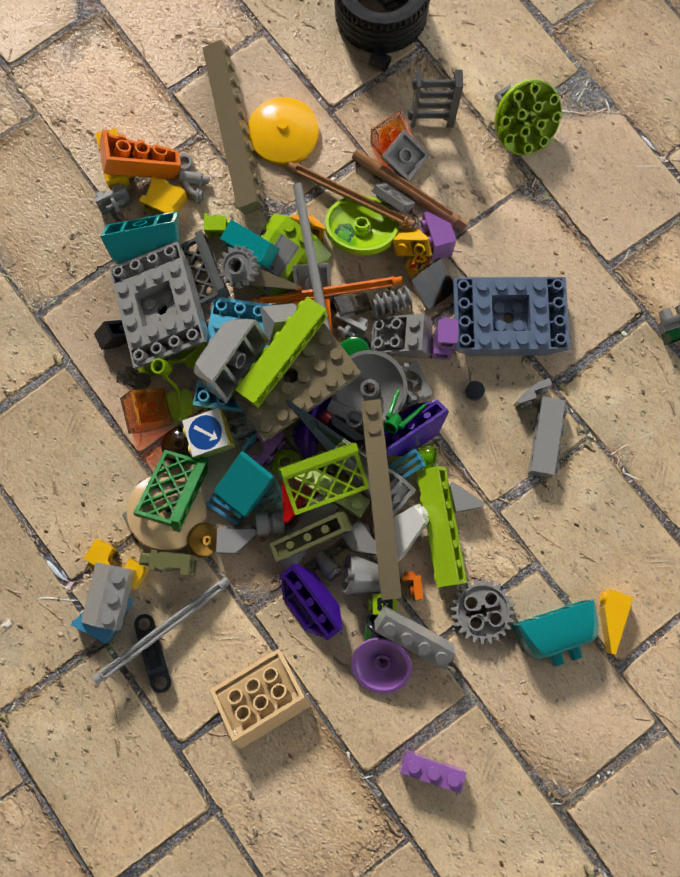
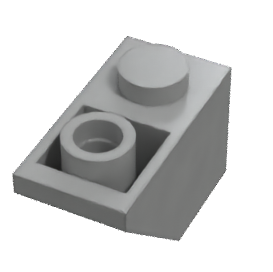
M359 520L352 525V531L341 535L351 551L377 556L376 542L369 534L372 531L366 522L362 524Z
M223 525L222 529H217L216 553L239 554L258 536L257 529H254V526H242V529H234L233 525Z

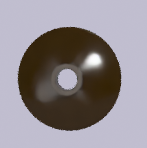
M183 427L173 428L165 434L161 444L162 453L164 450L192 457L188 450L189 443L184 435ZM179 441L183 443L180 448L176 447V443ZM170 457L166 458L171 463H176L175 459Z

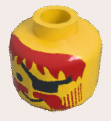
M409 256L405 265L407 274L413 277L431 263V259L427 256Z

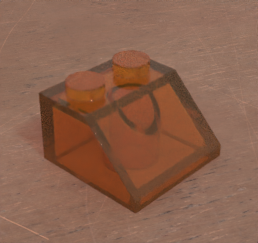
M164 388L130 390L120 398L128 434L145 433L173 424Z

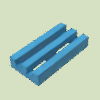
M413 449L389 465L388 468L392 470L415 455L414 459L394 471L399 474L418 461L419 465L402 475L406 479L426 466L418 451Z
M214 492L206 505L236 526H239L244 516L241 515L236 521L212 505L215 501L228 511L232 509L228 505L220 503L215 498L217 494Z

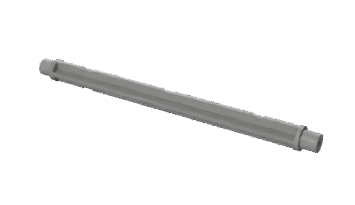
M224 577L222 580L217 581L203 594L143 637L118 658L98 670V673L92 677L93 681L98 685L103 680H107L109 676L201 608L205 603L224 591V588L230 585L228 579Z

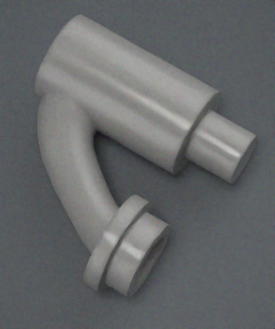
M181 170L179 182L182 188L195 198V202L199 203V201H203L204 192L200 189L195 191L189 184L202 186L203 183L209 184L210 177L203 176V173Z

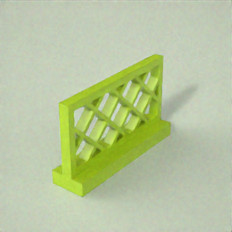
M350 443L278 469L294 515L370 488L356 443ZM354 456L356 461L353 471L344 467L346 459ZM330 464L339 466L335 477L325 473ZM342 468L351 472L347 483L337 479ZM315 470L321 473L316 484L306 480L310 471ZM323 475L333 479L329 490L319 486ZM354 475L361 477L363 486L355 488L350 485ZM296 477L302 480L297 491L290 488L288 479ZM336 481L346 485L343 492L339 495L331 492ZM304 482L315 486L310 497L300 493ZM317 488L327 492L322 501L312 499ZM298 495L308 499L305 507L297 509L295 504Z

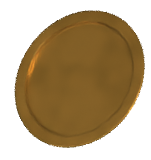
M205 522L194 525L187 536V545L190 552L197 557L206 558L216 551L217 529Z

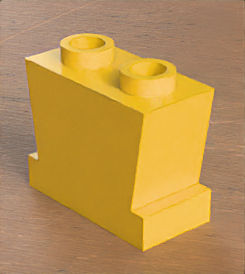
M152 177L146 196L142 195L139 202L144 210L160 215L179 211L188 198L182 187L178 185L173 186L163 178Z

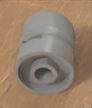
M283 509L273 510L272 513H269L267 510L256 511L258 536H269L271 532L274 535L286 534Z

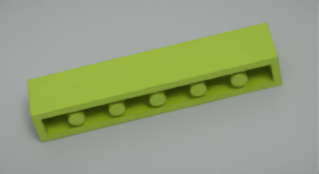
M308 296L298 304L296 312L293 316H289L286 319L284 327L274 335L269 347H265L262 350L261 357L250 366L245 378H241L238 381L235 391L239 396L256 408L262 404L328 318L326 308Z
M435 466L417 471V484L420 488V502L429 515L427 517L429 522L426 525L427 541L430 544V559L434 567V580L437 588L467 583L446 467Z

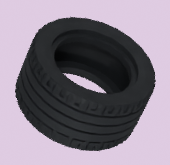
M335 0L337 26L347 41L361 50L372 53L374 49H378L384 53H394L408 47L421 35L426 25L430 0H408L400 9L387 13L371 11L361 5L358 0Z

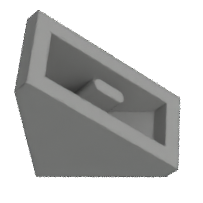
M453 481L450 483L454 513L480 509L484 506L485 502Z

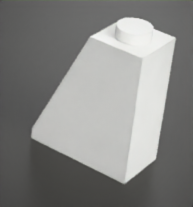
M420 504L414 505L394 517L398 561L405 557L429 522L427 518L429 516L428 512Z

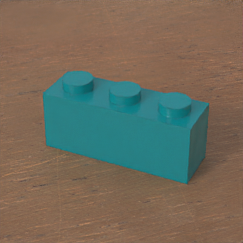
M232 219L220 238L227 242L225 244L226 247L234 248L235 245L254 251L253 256L258 257L256 262L260 265V268L262 265L270 268L280 250L274 244Z

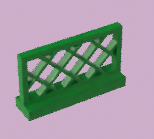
M164 450L133 512L134 516L171 526L173 531L180 533L209 470L208 458L200 457V459ZM167 457L175 459L176 463L167 466L165 460ZM190 463L194 464V467L185 471L182 465ZM179 467L182 473L172 477L169 470ZM167 472L169 478L159 482L158 475ZM185 477L186 484L177 487L175 481ZM172 482L175 489L164 492L162 486ZM159 487L162 494L151 498L150 491ZM177 493L179 499L170 503L167 497ZM164 498L167 505L156 508L154 502ZM150 503L154 509L147 513L141 511L143 506ZM170 509L172 513L170 519L160 516V512Z

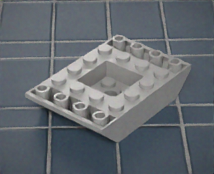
M178 241L109 268L134 369L148 365L156 358L164 359L207 341L208 328L191 267ZM163 307H167L166 313L160 315V310Z

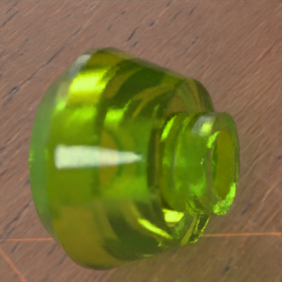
M433 444L424 445L416 449L426 464L423 467L424 469L435 466L437 448Z

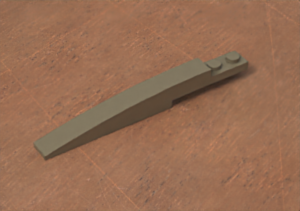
M381 399L361 401L381 600L400 599L402 596Z

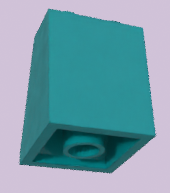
M241 451L214 489V492L217 494L215 498L223 505L228 503L233 508L230 511L239 518L241 515L247 518L276 483V480L272 474Z

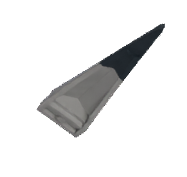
M286 400L289 407L327 451L351 443L290 400ZM358 448V454L369 484L367 455ZM354 456L347 458L344 467L352 471L356 465ZM388 468L394 517L416 489L402 476ZM343 469V470L347 473V475L350 477L351 472H349V471ZM354 475L353 482L358 487L363 486L361 477ZM370 488L363 490L362 492L371 500Z

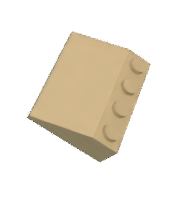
M280 648L210 690L232 742L240 749L311 706Z

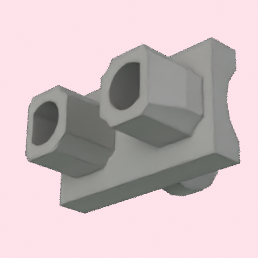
M117 183L112 185V190L107 193L105 191L96 193L94 201L102 215L114 209L119 213L121 212L120 206L132 201L124 185L121 186Z
M345 308L341 313L337 312L333 326L337 328L338 332L342 333V340H345L347 336L364 339L368 328V320L363 317H359L358 321L351 319L353 313Z

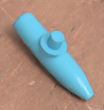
M254 432L250 437H245L246 442L240 448L242 451L246 452L257 441L256 435L258 432Z

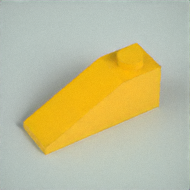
M605 589V591L601 592L599 611L606 653L616 655L634 597L613 589Z

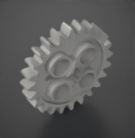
M485 578L481 580V584H479L477 579H474V585L468 581L466 583L467 588L460 586L462 593H454L458 599L451 600L456 606L450 608V610L455 611L451 618L457 619V622L453 625L461 627L458 633L465 631V639L472 636V642L475 643L477 638H479L480 644H483L485 639L489 644L492 643V637L499 641L498 634L506 636L504 629L511 630L508 622H514L510 615L516 614V612L510 610L515 604L508 602L512 596L504 595L507 589L499 590L501 584L498 583L496 586H493V580L486 584ZM489 593L495 599L491 605L485 600L486 595ZM469 597L475 600V607L472 609L466 605V600ZM481 605L483 608L500 607L499 610L485 612L484 616L483 614L465 615L466 612L480 610ZM493 613H496L499 617V622L495 625L490 621V616ZM474 617L480 621V625L476 629L470 624L471 619Z

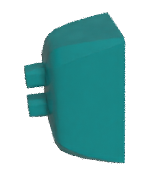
M178 211L108 224L100 237L109 255L118 265L175 241H178L180 244Z
M582 600L511 624V627L521 646L530 657L537 659L549 657L552 665L556 667L565 663L561 653L567 651L572 661L582 658L580 646L596 639L598 635V618L595 600Z

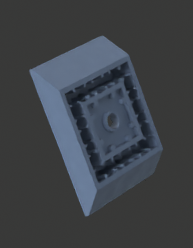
M566 277L453 278L454 320H458V340L455 351L470 356H546L570 350ZM503 316H511L513 322L506 323L503 320Z

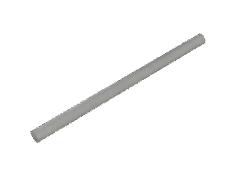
M302 183L293 184V190L315 302L326 308ZM327 318L324 321V323L330 330L329 321Z

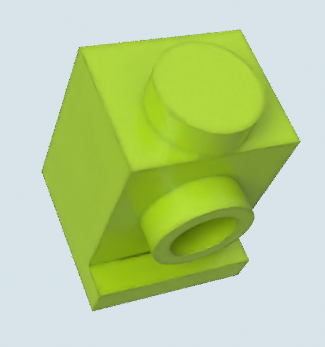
M204 213V232L206 237L221 238L230 220H227L226 216L220 214L209 216L208 213Z

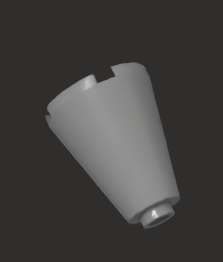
M347 555L343 567L346 568L345 574H342L343 593L350 595L380 591L378 564L355 555Z

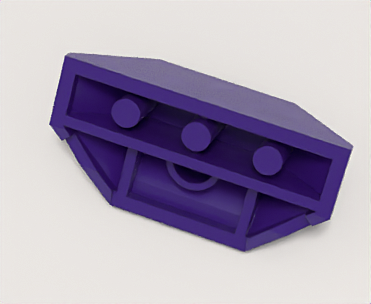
M332 396L313 408L308 414L316 419L318 415L323 416L320 412L327 410ZM299 418L298 427L294 426L291 437L294 438V443L305 460L315 456L319 441Z
M437 399L432 402L414 404L400 413L402 421H404L419 407L426 404V407L418 415L409 421L403 429H398L395 434H390L384 429L387 456H404L436 437L449 413L448 409Z
M294 563L280 574L283 600L307 632L329 640L343 629L340 606L316 573Z

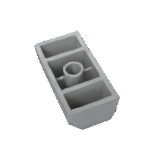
M235 319L225 322L218 329L214 337L210 339L204 351L198 356L195 362L194 373L208 391L227 403L235 392L238 381L246 376L250 366L256 361L269 340L256 320Z

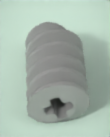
M403 287L402 292L397 288L395 294L392 290H389L388 296L385 292H381V297L375 293L372 299L376 317H378L379 311L385 316L387 309L392 314L393 308L397 312H400L401 306L405 311H407V305L413 308L411 294L407 287Z

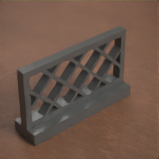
M199 230L195 232L196 237L180 244L185 256L192 257L189 263L191 270L198 271L194 281L195 285H203L200 294L198 293L201 306L216 298H228L231 295L226 283L223 282L224 278L219 275L221 270L218 269L219 265L210 242L203 231ZM197 244L194 253L188 252L191 246ZM197 258L203 260L200 267L193 266ZM202 273L208 274L205 282L199 280ZM208 287L214 288L215 293L209 296L205 295Z

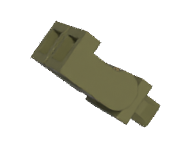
M151 549V554L140 553L139 565L149 566L148 570L157 572L178 569L181 575L195 577L198 557Z

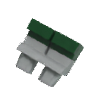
M680 305L675 307L676 316H673L670 308L659 312L661 322L658 324V328L664 345L680 341Z

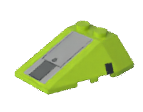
M274 214L264 225L260 237L274 244L280 250L270 268L264 265L261 268L294 283L293 265L308 264L301 226L289 216ZM312 234L317 264L327 263L332 254L318 237ZM255 287L266 296L284 294L289 291L287 289Z

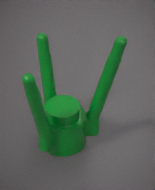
M397 389L389 411L385 416L386 421L383 424L385 431L395 434L398 429H403L409 421L426 407V404H423L402 421L400 412L392 414L400 390Z

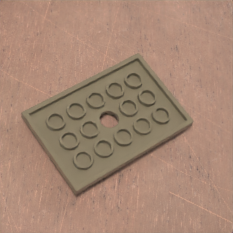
M325 323L321 325L288 368V370L298 372V379L294 383L285 382L283 375L258 408L239 396L236 391L233 393L232 396L265 442L299 419L286 403V400H290L308 413L362 375L361 371Z

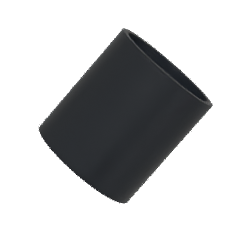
M374 49L370 56L369 64L386 72L391 63L392 56Z

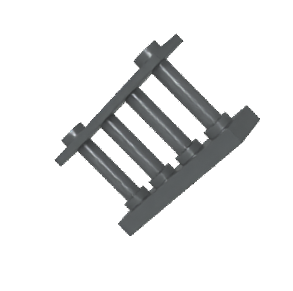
M417 70L416 78L412 79V90H414L412 109H408V120H411V128H415L416 119H443L446 121L447 128H454L463 90V70H455L454 78H450V80H421V70ZM421 88H450L448 91H421ZM419 98L446 99V101H419ZM418 109H444V111H417V110H418Z

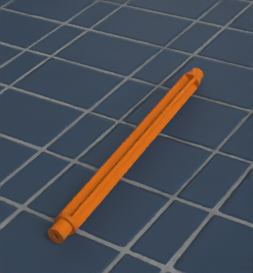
M391 276L382 279L323 287V296L330 297L395 287L396 285H402V277ZM313 289L265 297L260 296V298L253 299V302L278 305L294 301H304L307 296L314 299Z

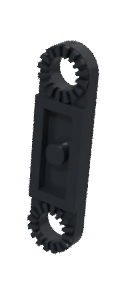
M141 614L134 621L138 641L156 628L154 619L148 614ZM143 618H147L150 621V627L146 630L139 628V621ZM158 639L141 653L152 690L157 693H164L171 686V678L160 639ZM158 677H164L167 680L165 688L159 689L156 687L155 680Z

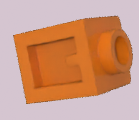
M416 572L404 573V576L400 577V581L412 580V584H409V594L413 596L414 600H422L421 575H416Z

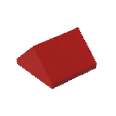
M282 482L283 521L286 526H290L300 514L294 515L284 483ZM298 495L295 504L297 509L305 507L307 500Z

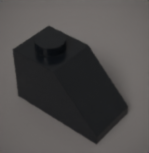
M122 320L105 321L94 333L101 350L117 348L127 343Z

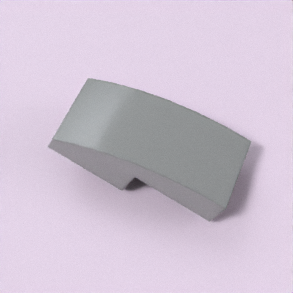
M550 378L542 380L526 390L514 404L515 408L519 406L526 408L533 405L532 402L537 396L548 392L552 385Z

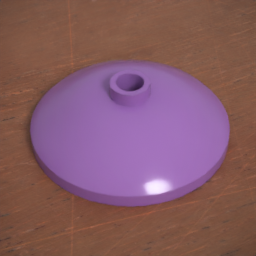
M372 638L364 641L356 648L352 656L351 668L355 679L364 688L375 693L389 694L402 689L408 683L412 672V662L409 654L402 646L386 638Z

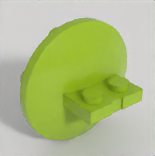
M528 79L517 83L507 91L497 107L494 120L495 134L503 148L516 155H530L548 145L556 134L562 119V104L555 88L542 80Z

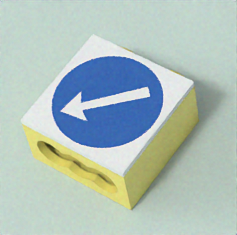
M216 408L183 420V432L188 440V450L192 457L200 459V457L206 458L235 448L226 414L223 410Z

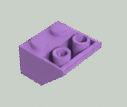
M424 212L419 230L429 238L432 252L430 256L431 261L437 258L452 256L457 240L451 223L429 212Z

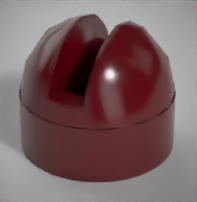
M327 410L321 411L320 413L323 416L318 415L317 420L328 426L330 418L334 414Z

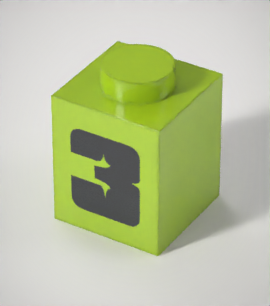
M372 594V598H368V610H372V614H379L384 605L397 612V599L381 600V594Z

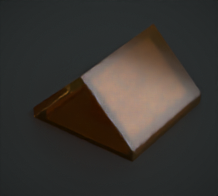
M399 110L371 129L370 143L380 156L383 155L402 130L405 129L412 136L402 110Z

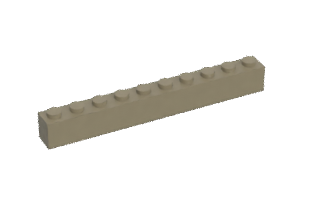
M218 40L202 49L237 209L246 215L264 208L263 200H265V197L259 186L261 180L256 172L257 162L253 157L252 151L254 149L248 137L250 131L245 123L246 114L241 105L243 100L238 92L239 82L234 74L236 68L231 61L232 51L222 40Z

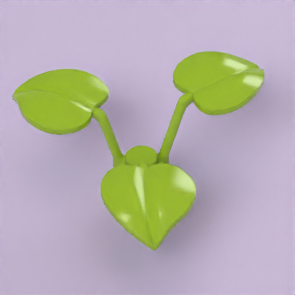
M208 340L203 344L179 352L178 354L182 357L180 360L170 359L166 361L156 358L152 363L137 368L147 377H153L157 374L162 375L163 379H166L176 389V391L168 393L164 405L167 413L178 423L185 420L192 412L194 397L188 389L180 391V388L168 375L172 372V364L185 361L188 367L195 368V362L200 353L207 347Z

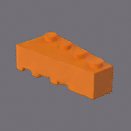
M102 129L99 146L103 174L177 179L181 167L179 151L156 144L151 146L139 139L133 141L126 139L125 135L109 134L108 130Z

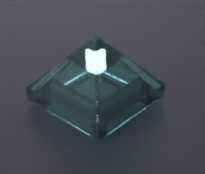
M351 223L339 224L334 231V234L349 243L355 235Z

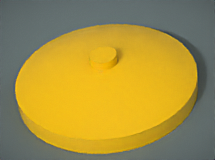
M279 97L262 103L253 112L248 123L250 131L248 137L253 145V151L262 160L273 165L287 166L289 162L296 164L303 161L313 152L319 138V126L315 114L306 104L293 98Z

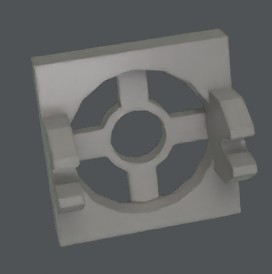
M418 362L403 363L401 367L404 372H411L419 377L414 380L407 378V381L412 383L413 388L408 391L409 397L403 406L405 408L432 396L433 393ZM422 384L421 391L415 395L413 392L415 386Z

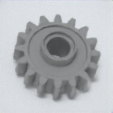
M235 245L234 248L228 247L229 253L223 252L224 259H219L222 263V266H218V269L222 270L219 274L220 277H225L223 282L228 283L231 287L242 288L243 285L249 286V282H254L255 275L259 274L257 268L260 265L256 262L258 257L253 256L254 251L248 250L247 247ZM240 263V264H241V268H240V270L238 271L237 266H238V264Z

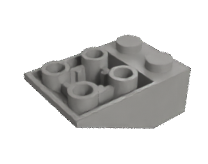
M426 314L373 318L370 350L380 351L389 356L431 357L433 320Z

